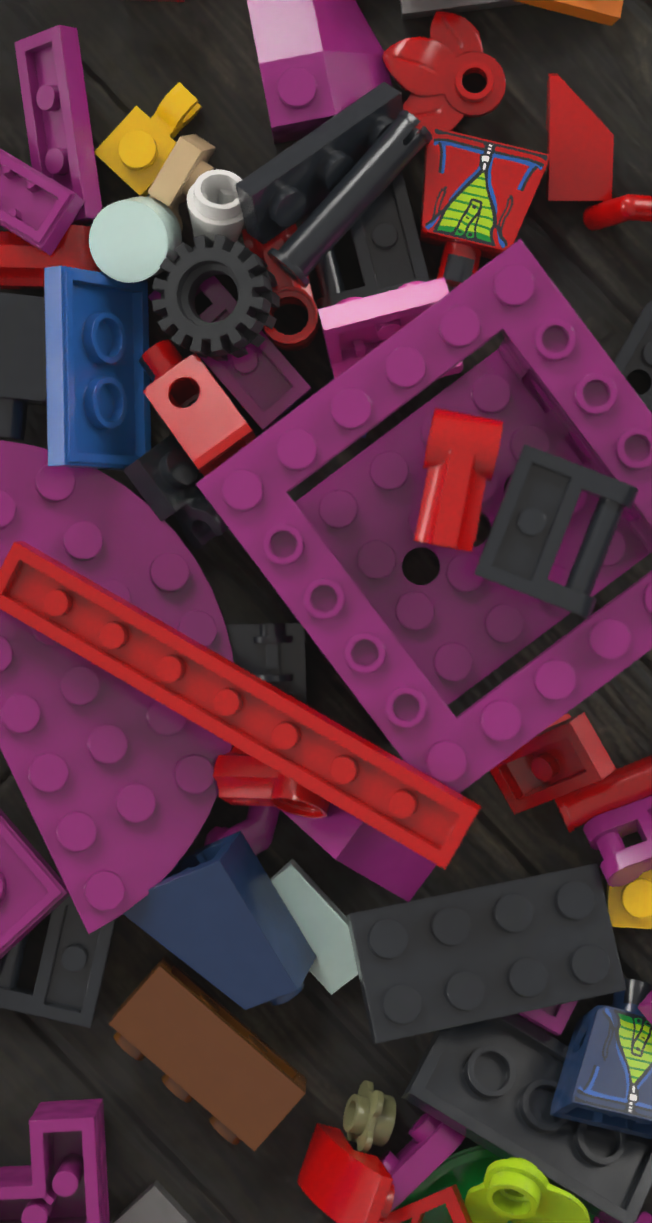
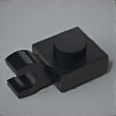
M173 433L123 470L162 522L173 514L181 525L186 539L196 549H200L214 536L218 537L229 529L196 485L197 482L204 478V475L195 466Z

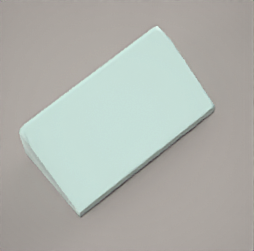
M292 858L270 880L317 957L309 971L332 995L358 975L347 917Z

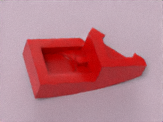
M548 73L546 129L548 131L547 154H550L546 175V198L548 201L612 199L614 135L558 73Z

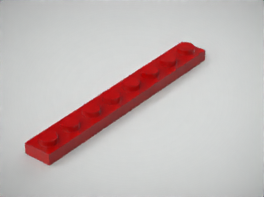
M15 541L0 568L1 610L441 868L446 869L482 806L24 541Z

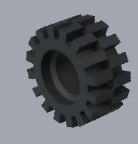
M205 235L193 237L195 247L191 248L184 242L174 248L180 258L175 263L165 258L160 265V268L168 272L166 279H154L152 289L161 294V299L152 300L153 311L163 316V319L158 321V324L163 332L172 336L171 340L203 358L207 359L208 356L216 361H228V354L237 358L249 354L245 347L246 345L251 343L259 347L266 340L259 334L264 325L273 329L277 320L270 315L271 307L279 308L280 296L272 292V287L278 286L275 276L266 270L268 265L259 256L238 241L233 242L228 237L215 235V241H212ZM214 275L230 276L238 290V300L235 309L227 318L219 322L203 321L195 309V295L199 286L207 278Z

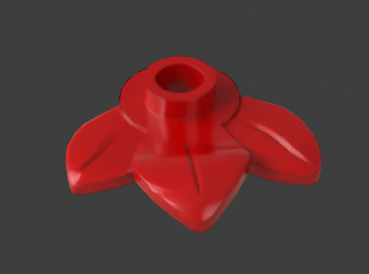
M437 11L432 20L430 38L420 36L405 38L393 44L382 55L383 63L392 78L405 91L411 93L403 108L420 121L415 126L418 130L423 126L429 130L430 126L452 131L465 116L481 117L494 111L501 103L505 94L506 77L503 68L495 58L483 53L479 31L466 18L454 13ZM470 73H478L484 77L487 85L481 92L471 93L463 87L462 80Z

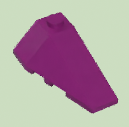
M246 0L274 144L302 139L381 83L386 82L392 86L390 73L382 59L384 50L355 0Z

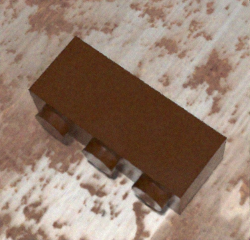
M166 955L163 956L120 1005L109 1023L117 1031L113 1035L115 1041L127 1054L138 1061H142L147 1057L164 1072L161 1079L165 1086L182 1101L190 1103L195 1099L212 1114L209 1121L213 1128L234 1145H238L242 1140L255 1152L306 1094L307 1078Z

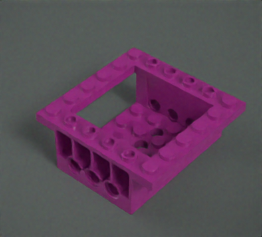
M521 239L196 483L402 759L458 793L462 792L652 649L651 570L457 717L448 707L451 702L571 612L474 575V570L486 540L481 545L473 547L472 552L413 541L428 470L423 469V463L435 407L503 421L502 436L491 482L486 481L481 505V513L489 523V532L504 495V484L513 472L522 446L526 444L639 489L632 509L624 508L591 597L652 553V413ZM501 332L505 338L495 352L296 502L288 495L290 490ZM581 491L547 580L565 586L599 498ZM426 548L432 551L438 559V574L432 582L426 585L413 584L403 574V559L412 549Z

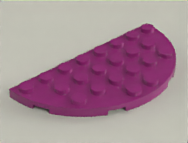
M0 440V568L15 541H24L233 662V654L225 621L209 582L196 559L177 533L164 520L161 522L146 502L126 486L98 469L48 466L47 449ZM0 609V749L88 934L118 918L149 894L147 890L160 883L192 845L208 818L218 795V785L213 777L217 757L231 751L232 744Z

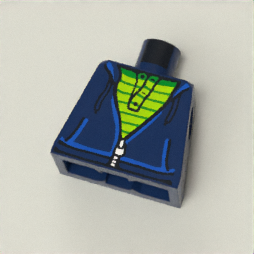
M624 979L627 990L613 994L612 1007L606 1005L596 1006L582 1015L575 1024L552 1101L550 1115L652 1139V1025L637 1008L651 992L652 985L641 980Z

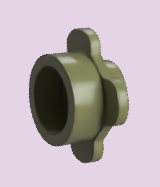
M367 1080L363 1081L360 1085L358 1094L351 1095L345 1107L343 1127L347 1132L348 1141L357 1142L358 1151L367 1153L372 1145L382 1147L388 1142L396 1119V1102L394 1097L385 1095L382 1091H374L373 1082Z

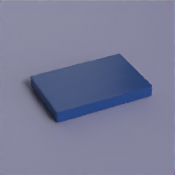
M67 266L44 268L48 466L124 470L151 449L150 401L143 392L150 384V377L139 363L140 357L149 349L147 280L125 283L114 280L102 272Z

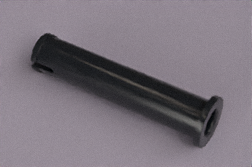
M401 110L395 121L279 250L271 248L267 254L271 260L301 287L306 288L310 284L307 276L423 146L433 139L432 134L425 126L420 130L415 127L420 122L415 116L406 110Z

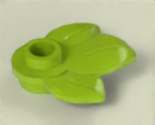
M513 1157L491 1163L486 1170L484 1182L470 1188L465 1199V1206L472 1223H507L508 1221L512 1223H591L589 1213L580 1200L571 1193L550 1184L546 1176L532 1162L523 1158Z

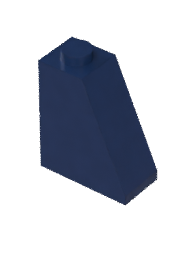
M241 831L184 854L172 871L160 883L147 890L149 894L123 913V915L244 1010L270 1001L271 1005L276 1006L294 998L303 989V980L317 958Z

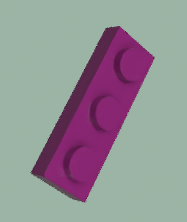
M57 25L14 42L32 168L75 192L85 201L71 225H85L92 223L102 210L78 31L74 27Z

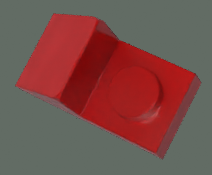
M585 712L574 717L564 714L492 768L490 772L515 815L598 782L616 770V767Z

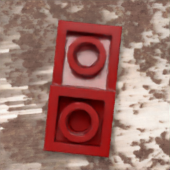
M317 1123L297 1179L298 1185L308 1198L337 1223H378V1221L386 1220L393 1205L395 1192L394 1184L392 1183L393 1178L377 1156L354 1150L340 1129Z

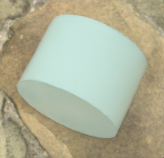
M144 196L132 197L106 206L95 217L89 233L90 252L97 266L107 276L125 283L140 282L164 272L165 270L160 268V265L165 258L173 262L176 260L178 254L174 248L182 242L181 228L171 209L157 199Z

